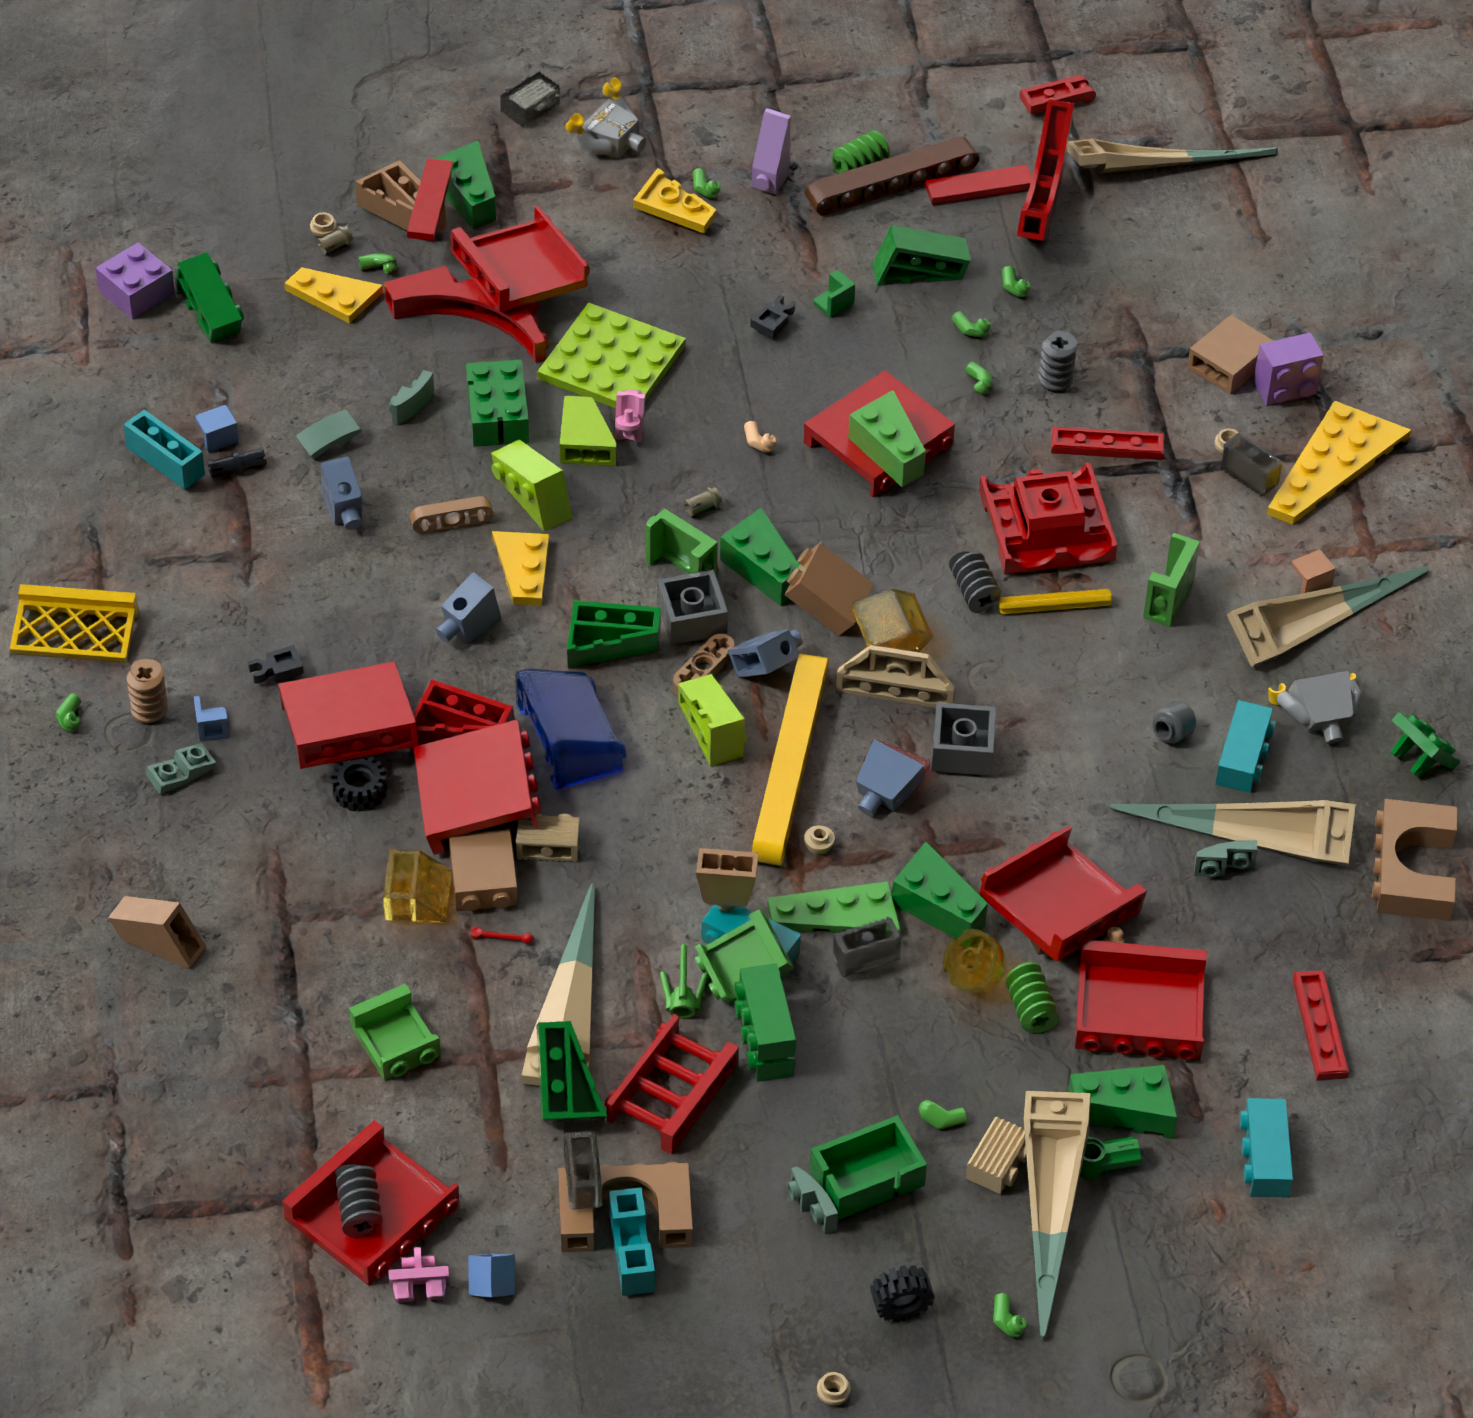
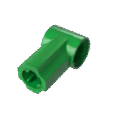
M1128 1137L1102 1142L1096 1138H1088L1080 1177L1093 1180L1098 1178L1103 1171L1140 1165V1147L1137 1139Z

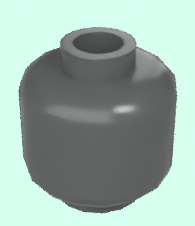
M1181 701L1168 703L1158 709L1153 715L1152 725L1154 733L1159 739L1168 744H1175L1191 735L1196 728V717L1193 710Z

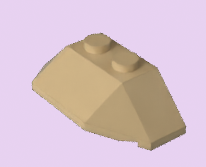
M870 645L839 667L837 671L836 692L936 708V702L953 704L955 687L929 654Z

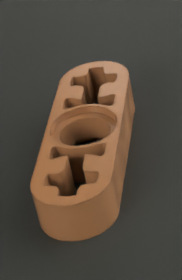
M477 496L419 506L410 513V520L415 532L426 534L484 524L492 519L494 512L491 501L487 497ZM452 512L458 513V515L451 518L445 517Z
M727 634L713 635L675 673L673 677L674 693L678 696V683L691 680V676H693L692 679L709 674L715 677L731 660L728 650L734 647L733 638ZM706 662L712 667L707 670H701L696 665Z

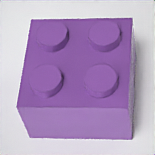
M139 242L95 268L98 291L131 319L136 318L175 294L172 269Z
M1311 332L1259 345L1253 384L1266 406L1317 394L1324 354Z

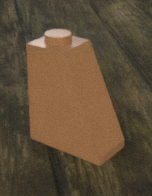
M124 896L108 917L121 940L184 968H191L206 948L205 943L179 902Z

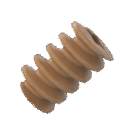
M140 659L133 662L127 675L131 714L139 722H155L161 719L168 710L164 669L160 663L151 659Z

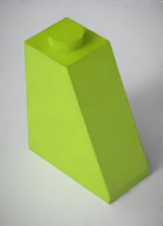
M564 396L560 435V464L616 466V441L593 397Z

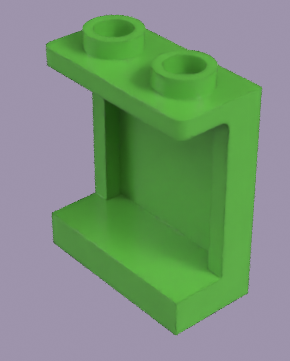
M665 508L647 521L645 526L646 562L652 565L657 559L663 557L688 574L714 570L717 578V541Z
M1176 533L1172 534L1165 572L1167 576L1152 572L1148 580L1143 618L1168 627L1171 626L1194 581L1200 541Z
M760 909L749 915L750 921L705 946L702 944L695 946L699 954L695 957V960L703 973L708 972L713 982L709 983V987L717 1000L722 999L729 1005L737 1000L735 982H739L741 968L777 963L780 976L794 969L767 915Z
M406 983L349 1008L350 1026L384 1081L392 1077H399L419 1065L429 1064L441 1056L440 1039L437 1034L432 1035L416 1011L412 1004L411 991Z

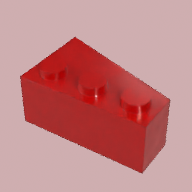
M431 679L413 713L416 722L418 745L515 720L513 706Z

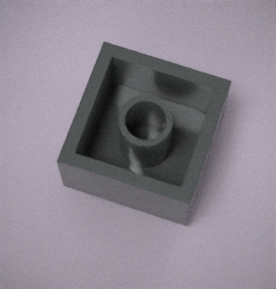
M714 570L657 580L658 607H661V617L670 645L709 639L716 634H727L728 611Z
M936 702L931 771L991 775L996 707Z

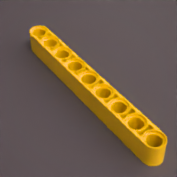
M799 653L752 845V852L758 853V862L779 866H782L827 677L829 658Z

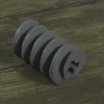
M1057 330L1042 343L1038 381L1046 389L1062 390L1071 386L1073 382L1077 340L1071 333Z
M963 551L951 557L949 568L970 611L981 613L988 610L1001 596V590L997 586L995 578H993L983 553Z
M348 1164L339 1167L335 1171L336 1187L338 1189L337 1196L340 1201V1218L343 1223L342 1230L349 1237L358 1238L366 1236L373 1231L374 1227L380 1225L383 1220V1216L380 1213L381 1204L378 1202L380 1198L377 1191L378 1183L375 1180L377 1174L375 1169L370 1166Z

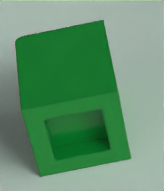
M837 269L829 274V289L814 298L813 304L831 318L854 304L855 283Z

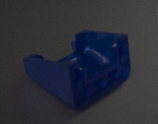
M530 668L515 672L516 705L520 713L525 714V716L529 715L545 749V760L553 766V775H550V780L555 790L623 771V759L626 758L625 746L622 741H617L595 694L596 686L591 676L587 677L585 672Z

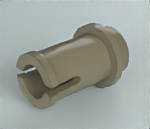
M339 226L337 231L317 239L318 247L326 255L343 245L349 246L350 242L353 241V235L347 226Z
M707 487L705 492L684 500V507H691L686 509V512L690 517H693L695 514L711 507L713 509L718 508V504L722 503V498L715 487L712 489Z

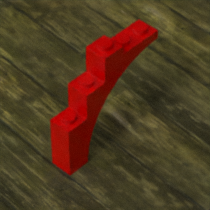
M1051 99L1047 101L1033 176L1024 206L1020 212L1017 230L1018 237L1043 241L1049 236L1052 213L1056 208L1059 185L1063 180L1075 103Z
M446 265L384 282L385 302L394 319L415 315L440 314L478 320L496 327L513 337L527 350L535 363L546 360V348H549L546 334L540 332L536 318L539 301L499 312L473 279L458 282L456 276L450 274Z

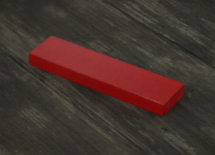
M427 158L410 218L407 238L427 241L435 240L454 168L453 161Z
M1022 165L925 180V189L931 204L935 205L1029 190L1032 176L1028 166Z
M1052 426L1051 453L1163 460L1164 433Z
M1324 970L1294 972L1292 981L1316 1081L1348 1078L1349 1070Z

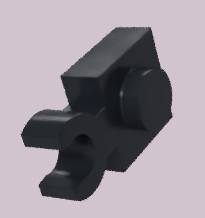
M778 296L773 307L766 304L751 318L750 327L774 338L788 324L789 316L795 312L796 302L792 301L789 305L784 306V296Z
M294 645L266 653L267 660L253 659L248 662L249 672L259 671L253 673L255 684L265 682L270 676H274L275 681H280L304 674L303 664Z

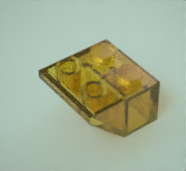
M892 588L856 601L851 605L867 647L874 645L920 653L933 638L915 593Z
M389 849L383 896L385 920L447 923L452 870L421 850Z

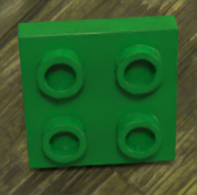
M1400 711L1392 719L1404 734L1390 753L1400 759L1415 744L1424 751L1410 770L1414 776L1416 775L1420 778L1436 762L1452 770L1461 762L1454 755L1456 749L1445 739L1441 740L1435 734L1436 730L1425 720L1421 721L1414 714L1408 717Z

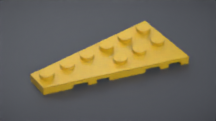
M1334 401L1268 506L1267 515L1293 525L1315 509L1316 504L1325 497L1329 498L1335 494L1336 489L1342 484L1346 486L1374 465L1375 460L1381 455L1389 454L1394 450L1396 444L1409 439L1411 429Z

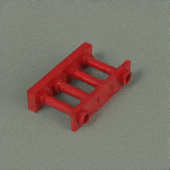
M674 1014L667 1024H661L657 1030L655 1040L617 1090L613 1089L608 1094L605 1100L607 1121L613 1123L621 1111L659 1130L661 1149L672 1155L737 1068L739 1046L728 1041L721 1051L717 1050L714 1052L679 1034V1016ZM671 1045H674L708 1062L709 1068L705 1073L697 1074L664 1057V1054ZM657 1067L693 1085V1089L688 1096H680L650 1081L647 1077ZM640 1089L675 1107L676 1112L671 1118L667 1117L664 1119L631 1102L630 1099Z

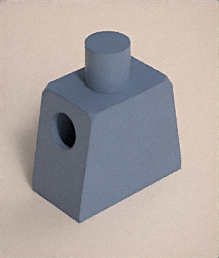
M349 456L321 463V494L333 523L336 525L344 523L347 530L358 528L362 524L360 519L362 517V495Z
M473 572L443 603L442 611L445 622L436 629V633L446 643L454 636H458L465 643H470L499 622L502 618L494 588Z
M788 629L772 631L729 649L728 653L738 677L763 675L798 658L797 647L803 644L801 634L795 629L792 631Z
M874 739L856 780L858 792L864 796L858 806L859 810L871 817L874 816L880 805L891 811L897 810L925 779L924 766Z

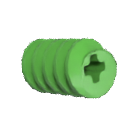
M871 130L866 135L863 134L858 139H853L850 143H846L833 150L832 165L836 174L881 161L883 157L889 158L890 149L885 137L876 130Z
M1027 962L1016 966L1008 973L1005 980L1010 998L1020 1019L1021 1027L1030 1033L1049 1031L1055 1027L1060 1019L1059 1013H1056V1004L1052 1002L1053 997L1049 993V986L1045 983V976L1041 973V966L1036 962Z

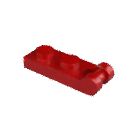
M1077 75L1020 90V99L1028 112L1033 114L1045 111L1048 99L1069 103L1079 101L1090 103L1096 98V92L1091 86H1088L1089 82L1084 75Z

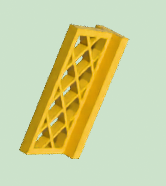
M20 584L18 592L19 604L9 649L11 654L127 663L134 621L138 617L139 612L136 593ZM25 610H38L42 614L31 623H28L24 618ZM59 612H65L70 616L69 619L60 625H57L51 618ZM88 614L96 615L100 620L88 628L80 620ZM115 617H127L126 624L117 630L109 623ZM48 621L54 629L41 637L35 628ZM76 623L83 631L70 639L63 631ZM105 625L111 634L98 641L92 633ZM29 632L37 639L29 646L18 645L19 639ZM58 634L65 641L58 648L50 647L46 643ZM87 636L95 644L87 650H79L75 645ZM118 639L122 644L121 653L108 652L105 646Z

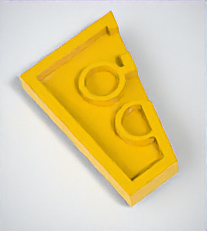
M659 168L656 169L633 199V208L701 233H705L716 218V209L697 195L688 194L681 189L679 182L667 179L664 176V172Z
M301 267L285 282V291L350 324L383 293V285Z
M492 531V540L498 552L499 562L502 565L513 604L542 606L549 534Z

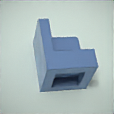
M226 405L195 416L197 424L204 433L205 448L209 453L239 442L237 422Z
M194 696L199 740L207 741L229 738L226 709L219 707L201 710L200 697Z
M497 1253L468 1255L469 1295L482 1297L514 1295L515 1255Z

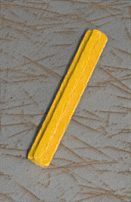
M1110 589L1000 597L998 608L1000 614L1110 606L1112 604V593Z

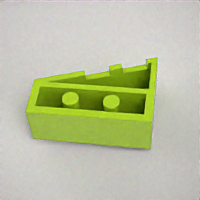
M520 439L491 453L493 460L491 469L496 479L500 480L544 532L573 518L562 469Z
M712 674L678 683V703L709 766L743 757L744 744L747 743L744 731L745 719L724 692L722 685L716 681Z

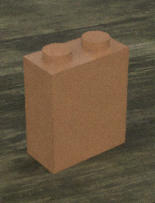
M1230 315L1190 348L1187 368L1228 394H1232L1255 374L1259 345L1272 342L1273 340L1233 315Z
M819 543L811 550L807 548L798 559L799 567L792 572L787 580L790 585L785 596L839 636L854 625L874 584L822 543Z
M510 829L472 832L450 837V859L456 911H475L477 909L518 906Z

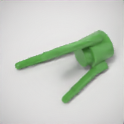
M682 944L679 987H676L671 994L664 971L660 972V978L666 999V1011L670 1012L672 1016L674 1014L679 1016V1019H687L693 1017L695 1012L700 1011L701 999L709 974L708 972L702 974L695 995L693 990L687 987V945Z

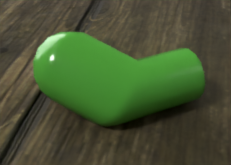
M701 168L695 169L693 171L694 190L709 199L717 197L721 191L720 183L714 184V180L706 182L705 170Z
M375 253L358 257L361 270L383 266V271L388 274L396 272L398 269L396 265L397 259L393 255Z
M1006 266L1002 269L1003 288L1018 298L1027 296L1031 290L1029 281L1024 283V279L1017 281L1015 268L1012 266Z
M958 311L952 316V321L964 335L983 338L989 334L988 330L991 328V323L987 319L980 318L976 324L970 322L962 311Z
M973 361L970 362L965 372L978 381L974 385V389L981 395H986L988 390L994 386L993 377L989 371Z
M73 693L68 695L56 711V718L60 727L68 732L75 731L80 724L79 716L76 717L74 712L82 701L79 696Z
M930 1100L923 1101L919 1106L921 1118L936 1129H945L967 1122L966 1113L962 1107L947 1111Z
M1000 1293L995 1295L994 1324L1009 1337L1021 1336L1027 1328L1026 1320L1023 1317L1019 1320V1315L1013 1316L1010 1313L1011 1297L1008 1294Z

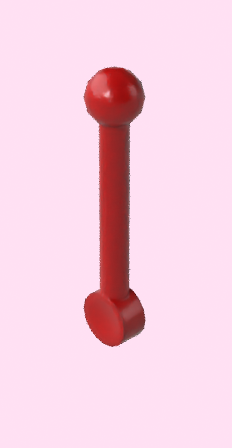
M473 927L470 930V936L473 940L487 937L523 941L526 945L534 942V936L531 933L517 935L482 931L480 927Z

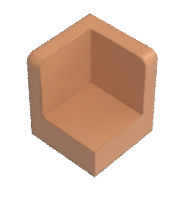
M1320 549L1292 561L1291 566L1303 579L1300 594L1332 588L1336 568Z

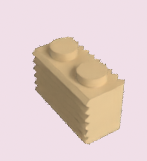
M538 814V828H534L530 816L518 819L516 838L517 859L577 862L580 817H573L569 814H560L558 816Z
M995 1117L967 1163L965 1179L999 1194H1002L1006 1185L1011 1187L1018 1174L1016 1167L1019 1165V1162L1025 1163L1027 1161L1025 1130L1016 1124L1012 1125L1011 1122H1006L1005 1119Z

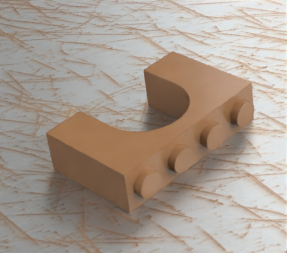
M1385 799L1382 811L1377 810L1375 817V828L1380 829V834L1375 835L1374 852H1379V858L1375 857L1373 865V875L1378 876V882L1374 881L1372 888V899L1377 900V912L1450 921L1455 904L1456 878L1413 872L1399 861L1396 853L1403 848L1417 845L1452 849L1457 832V807Z
M668 1162L652 1165L637 1163L627 1166L602 1165L600 1167L570 1166L568 1168H558L561 1252L594 1251L593 1217L596 1209L601 1203L609 1199V1191L642 1188L643 1199L651 1204L657 1214L659 1248L692 1247L693 1228L688 1163Z

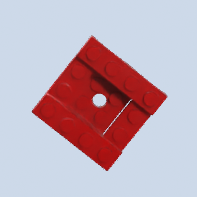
M1085 463L1083 468L1075 474H1072V471L1044 474L1041 469L1030 470L1025 477H1017L1014 483L1005 485L994 484L986 476H980L979 494L985 512L989 513L998 543V556L1004 575L1116 561L1118 545L1091 463ZM1019 508L1023 509V513L1028 525L1027 533Z

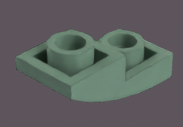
M423 370L418 380L412 382L411 388L402 386L397 396L391 398L389 411L392 412V423L394 425H400L413 417L430 400L434 393V377L432 372Z
M345 409L314 423L296 435V437L314 460L335 444L340 448L362 432V430Z
M199 743L175 750L174 759L147 766L146 776L158 793L163 794L180 788L203 776L215 767L216 762L204 745Z
M1257 840L1225 842L1198 851L1196 853L1194 875L1224 877L1226 867L1254 869L1258 850Z
M798 1166L791 1168V1182H787V1189L791 1200H797L801 1212L811 1210L814 1222L816 1224L820 1223L824 1234L837 1231L838 1212L828 1194L804 1170Z

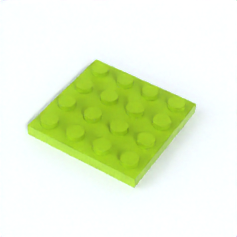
M588 303L539 368L537 379L583 397H593L594 401L615 409L618 391L625 392L627 389L641 391L642 394H646V402L685 348L686 338Z

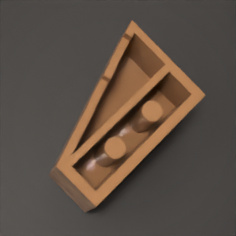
M398 160L355 181L357 205L408 230L421 180ZM445 204L437 232L446 228Z

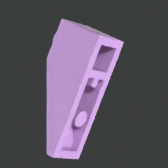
M768 108L764 111L752 166V187L776 195L788 177L790 115Z

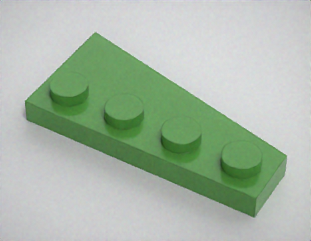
M888 881L767 898L770 920L793 931L813 932L817 928L830 930V933L842 934V930L861 931L860 935H874V932L889 933L890 937H900V926Z

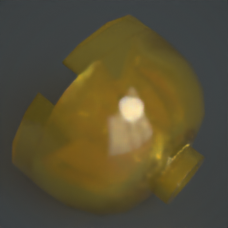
M968 929L963 931L965 934H962L959 938L954 937L949 942L944 952L943 969L947 972L951 985L966 992L983 993L994 988L1002 980L1007 965L1005 950L995 937L981 930Z

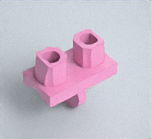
M627 389L625 392L618 391L616 398L615 440L630 439L642 443L646 394Z
M421 1247L414 1248V1257L402 1258V1268H415L388 1270L390 1287H393L396 1302L414 1301L413 1285L426 1284L427 1300H443L445 1298L446 1283H449L448 1266L422 1268V1266H435L434 1256L421 1257Z

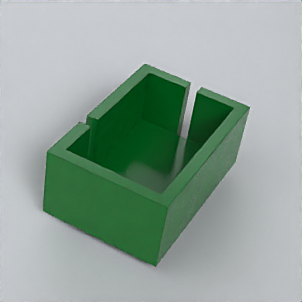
M521 359L466 363L473 447L498 445V421H503L504 444H511L519 439L524 443H529V419Z
M775 963L741 968L739 982H735L737 1000L734 1001L736 1019H742L743 1026H740L742 1044H748L749 1051H746L748 1069L754 1070L757 1082L793 1077L796 1037L778 965Z
M897 1115L811 1148L809 1171L830 1197L838 1212V1220L893 1199L894 1192L901 1196L924 1187L927 1163Z

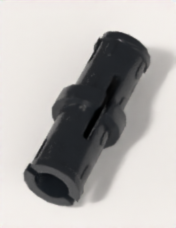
M260 447L259 449L240 454L233 452L231 456L207 461L208 468L210 467L209 473L213 479L234 472L241 474L245 469L267 465L266 458L264 459L265 452Z

